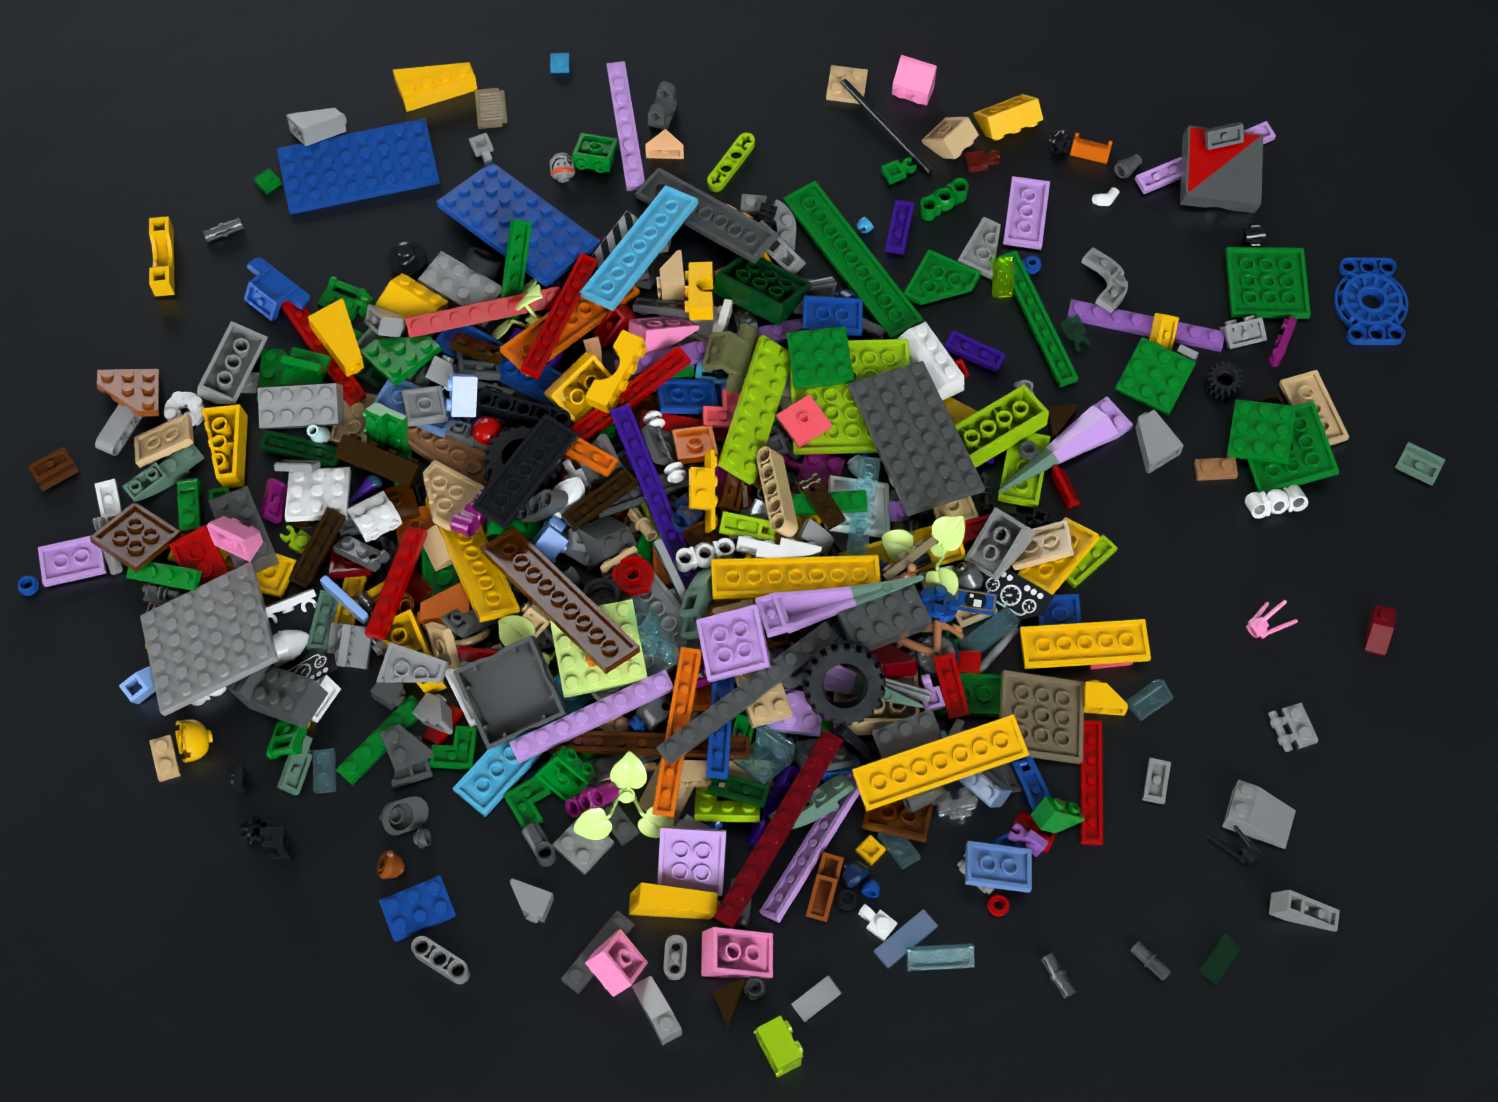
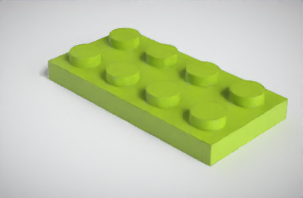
M1033 433L1007 449L1000 488L1031 461L1019 456V446L1025 441H1032L1036 444L1039 454L1049 445L1051 436ZM1044 471L999 493L997 501L1037 509Z

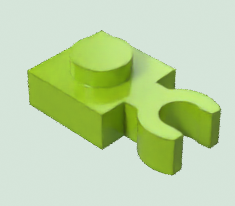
M287 525V531L291 533L288 536L280 533V538L283 542L289 543L288 546L291 550L302 555L311 536L302 530L296 534L294 528Z

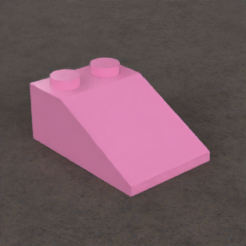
M677 316L629 319L628 324L629 333L644 339L647 347L646 353L670 348L699 329V325L690 321V319H679Z
M712 927L703 931L701 976L717 978H773V933Z

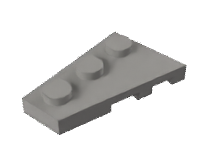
M983 217L960 255L958 262L980 271L981 275L992 280L1001 224Z
M389 642L376 682H443L449 662Z

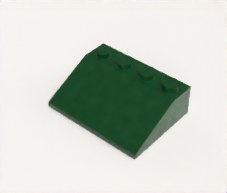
M739 256L717 272L713 293L723 299L732 300L738 307H742L754 315L760 316L770 323L779 326L789 318L813 283L763 258H760L754 264Z

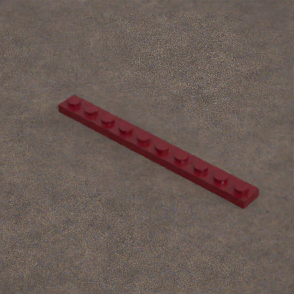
M827 730L823 731L713 916L714 919L731 929L734 928L842 746L843 739Z

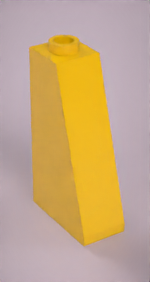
M341 298L308 316L310 328L346 377L360 372L364 368L363 360L344 300Z
M641 882L630 894L629 915L711 920L720 906V901L717 900L718 893Z

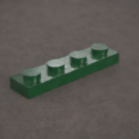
M265 430L259 445L261 451L297 460H319L320 465L330 468H337L340 459L334 456L338 447L270 430Z

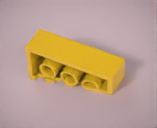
M469 62L393 70L395 83L407 112L478 90L476 78Z
M240 404L201 408L205 420V429L209 438L208 443L212 452L216 479L223 487H244L248 415Z
M409 609L396 615L386 640H383L388 646L389 642L433 656L417 617L412 610ZM444 680L443 682L417 683L425 694H435L447 688Z

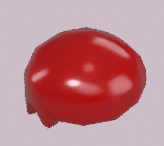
M489 416L479 418L472 427L473 439L484 445H490V441L494 437L498 438V433L502 432L500 422L494 417Z

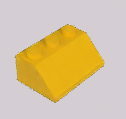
M1025 94L973 113L985 136L993 140L1002 139L1008 133H1018L1021 131V128L1026 126H1036L1037 122L1043 120L1038 98Z
M402 273L389 282L375 306L396 312L405 319L448 309L449 301Z
M585 352L544 394L556 408L568 411L571 421L575 424L594 408L589 406L585 399L593 381L607 379L612 375L594 354Z

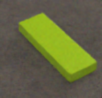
M1104 534L1099 537L1100 539L1066 578V581L1073 588L1077 587L1117 551L1118 547Z

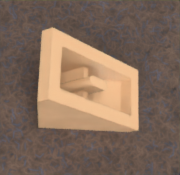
M664 129L646 144V158L684 159V145Z

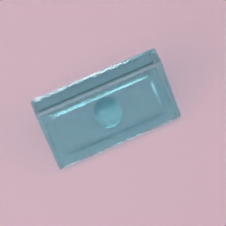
M1157 679L1125 702L1136 717L1142 721L1174 697L1165 681Z

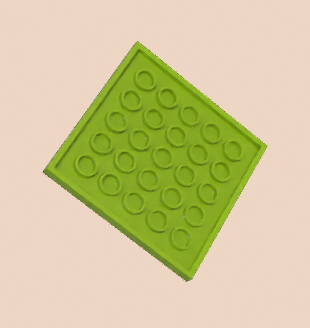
M908 339L848 340L854 382L910 365ZM790 365L791 405L810 395L832 424L831 429L800 448L793 441V455L878 453L849 392L848 384L794 390Z

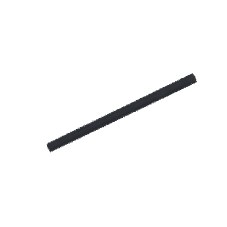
M844 79L841 85L927 174L932 173L934 169L847 79Z

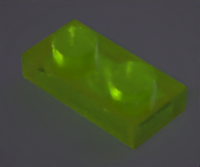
M1003 257L993 259L992 296L994 298L1013 296L1014 258Z

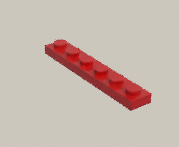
M406 527L364 632L367 638L386 640L428 533L425 529Z

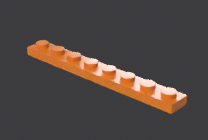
M681 647L665 741L691 722L702 658V650ZM685 755L671 766L662 757L652 811L653 815L669 818L675 817Z

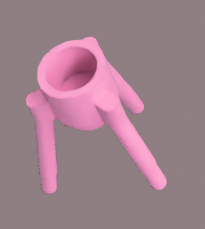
M1283 600L1264 617H1260L1269 606V602H1266L1255 616L1247 622L1248 625L1246 627L1253 637L1258 638L1260 636L1264 639L1269 634L1297 623L1298 620L1294 619L1267 630L1269 627L1267 620L1281 609L1287 601Z

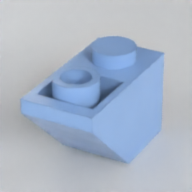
M151 666L134 673L119 685L131 702L140 704L156 691Z

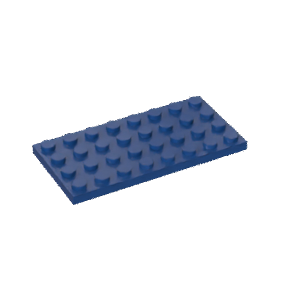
M425 118L334 136L308 146L300 143L277 148L290 214L440 184Z
M493 162L437 200V207L505 258L511 219L532 222L525 273L546 288L573 268L581 253L589 256L601 244L599 239Z

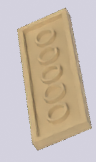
M752 599L714 608L711 614L713 616L754 604ZM768 649L769 658L771 662L773 661V657L770 649ZM758 671L734 676L737 687ZM782 682L745 709L752 728L793 716Z

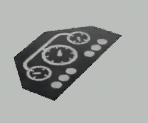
M1009 569L997 581L981 572L984 577L982 591L997 594V613L1012 622L1043 615L1054 598L1053 595Z
M312 650L286 665L284 670L317 681L336 670L337 666L335 654Z

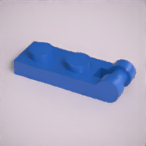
M1024 757L1010 762L1032 811H1034L1045 796L1051 797L1032 757ZM1027 766L1029 770L1023 772L1022 768Z

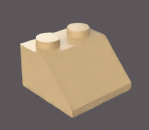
M945 117L921 141L943 159H956L966 147L974 143L973 140L979 134L968 117Z
M677 250L660 268V277H656L658 299L685 302V281L681 250Z

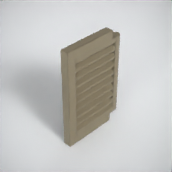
M499 88L475 90L478 129L503 127V123H508L505 91H499Z

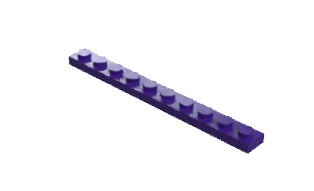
M627 404L610 410V415L635 477L639 482V487L658 534L675 566L677 552L682 548H688L682 532L677 531L671 523V517L674 515L630 405ZM686 557L679 559L682 563L690 562ZM691 569L688 572L677 570L686 591L693 578L697 575V569Z

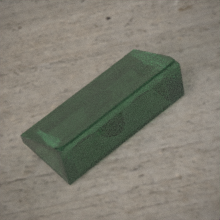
M1224 934L1198 972L1217 985L1241 949L1228 935Z

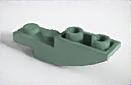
M191 444L187 448L178 450L159 465L156 462L122 487L134 502L146 499L177 483V480H181L189 475L190 472L188 470L203 460L204 456L194 444Z
M711 567L703 568L698 572L685 593L679 613L684 618L680 637L685 641L699 639L696 620L705 618L708 606L715 603V599L712 596Z
M843 773L835 775L814 791L792 829L814 822L839 807L837 801L854 790L852 783ZM775 812L768 816L770 820L774 816Z

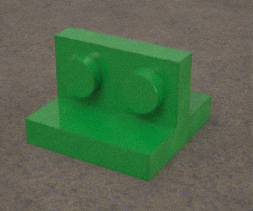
M292 347L290 355H283L281 359V364L285 371L280 384L282 386L324 384L332 358L328 355Z

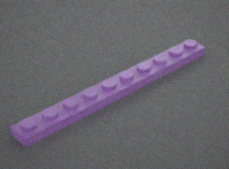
M803 318L784 321L779 326L771 324L758 327L756 337L758 335H765L777 344L786 343L787 332L802 331ZM709 339L679 345L690 358L691 363L689 365L703 362ZM677 346L646 353L643 358H640L637 363L636 372L633 375L631 374L629 379L639 376ZM620 359L614 360L616 371L619 367Z

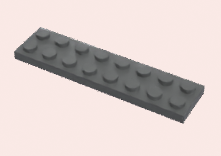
M659 167L635 192L636 198L648 205L652 203L665 185L697 198L698 205L683 224L754 264L778 238L776 231Z

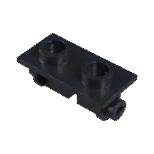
M380 535L372 546L380 551L385 550L390 555V560L381 564L387 577L397 549L392 537L387 538L384 535Z

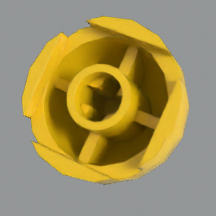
M184 719L177 721L176 725H180V730L175 731L179 754L184 752L185 759H182V761L187 763L202 758L209 749V743L213 741L211 731L206 730L205 725L198 720Z

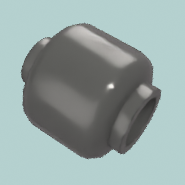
M962 562L956 566L955 573L958 577L959 588L978 591L982 587L984 577L974 563Z

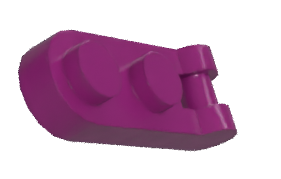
M1290 316L1289 319H1284L1281 330H1284L1283 335L1279 334L1276 339L1275 345L1278 347L1273 349L1268 360L1270 366H1279L1297 318Z

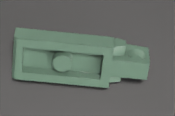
M305 735L301 743L303 747L302 753L288 755L277 785L278 788L292 795H299L313 756L311 755V750H309L313 738Z

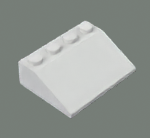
M926 322L908 329L897 338L908 339L910 364L920 361L924 362L942 400L964 391L963 373Z

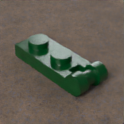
M729 774L727 779L710 778L711 783L707 785V794L721 796L760 808L765 807L770 790L769 785ZM719 783H726L725 787H719Z

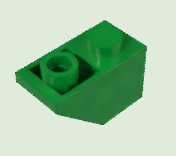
M1047 796L1031 813L1039 829L1051 833L1060 832L1083 822L1085 819L1077 804Z

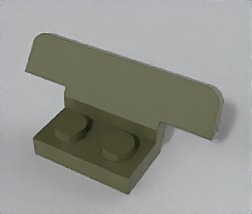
M746 323L740 325L738 335L731 331L710 334L702 368L705 371L723 369L726 373H729L725 390L734 394H739L742 390L757 334L756 330Z

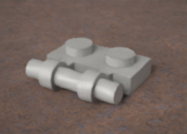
M1302 702L1282 708L1280 712L1283 717H1279L1276 711L1268 713L1271 719L1269 723L1272 728H1275L1279 737L1277 739L1280 746H1283L1285 752L1293 750L1292 742L1295 743L1297 749L1316 744L1319 741ZM1284 725H1287L1290 734H1286L1283 728Z

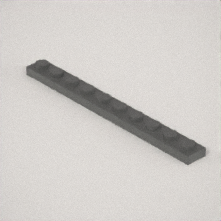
M781 433L768 438L767 447L781 455L788 454L789 450ZM704 462L683 466L682 470H685L687 474L684 480L679 483L669 482L667 480L668 475L665 473L658 475L666 495L689 488V468H704ZM639 485L598 515L599 519L646 503Z
M826 621L771 661V667L759 670L660 744L656 750L668 765L671 766L808 663L812 654H816L820 647L823 645L826 647L830 645V642L837 641L838 635Z

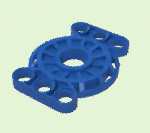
M1344 258L1341 261L1338 270L1344 278L1335 290L1334 307L1339 318L1350 328L1346 335L1349 343L1354 345H1398L1403 341L1405 330L1400 325L1408 312V298L1402 285L1391 277L1397 267L1393 259ZM1349 264L1353 267V270L1347 271L1343 265ZM1368 264L1372 267V270L1366 271L1362 265ZM1382 265H1389L1392 270L1385 271ZM1344 284V289L1339 291L1340 287ZM1367 295L1374 296L1379 300L1380 307L1376 309L1369 308L1363 304L1362 298ZM1400 312H1402V313H1403V316H1402V318H1401L1400 321H1399L1398 316H1399ZM1393 331L1400 334V338L1395 339L1390 333ZM1351 332H1359L1361 338H1354ZM1371 332H1378L1381 338L1372 337Z

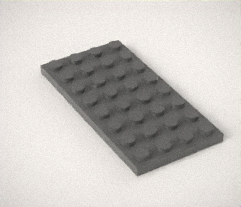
M923 361L848 384L849 392L907 516L985 491V486Z

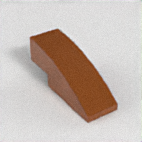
M823 852L806 917L827 922L845 857Z

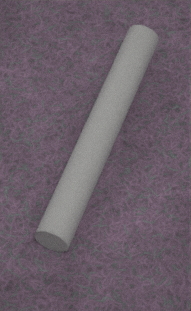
M1013 625L980 663L979 674L984 673L1019 632L1016 626Z

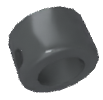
M670 693L637 709L635 716L643 720L646 726V733H663L667 731L672 702ZM661 724V729L656 730L657 727Z

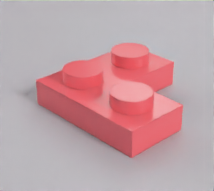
M723 389L722 407L703 406V426L712 425V428L729 429L740 393L734 394Z

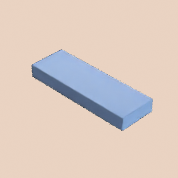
M325 575L321 578L320 582L323 588L361 624L367 627L370 620L368 613L328 576Z

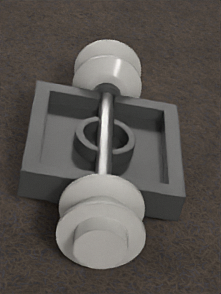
M655 410L649 411L643 418V422L647 425L641 429V433L649 449L651 459L656 464L667 466L664 469V473L668 475L667 480L669 482L679 483L684 480L687 474L685 470H682L683 466L686 465L677 461L672 433L661 430L665 425V420L661 419L662 413Z

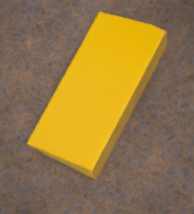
M1155 313L1149 340L1172 351L1179 317Z

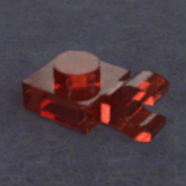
M984 150L965 153L969 173L987 170L988 165L999 163L998 158L1000 156L998 150L990 151L986 155Z

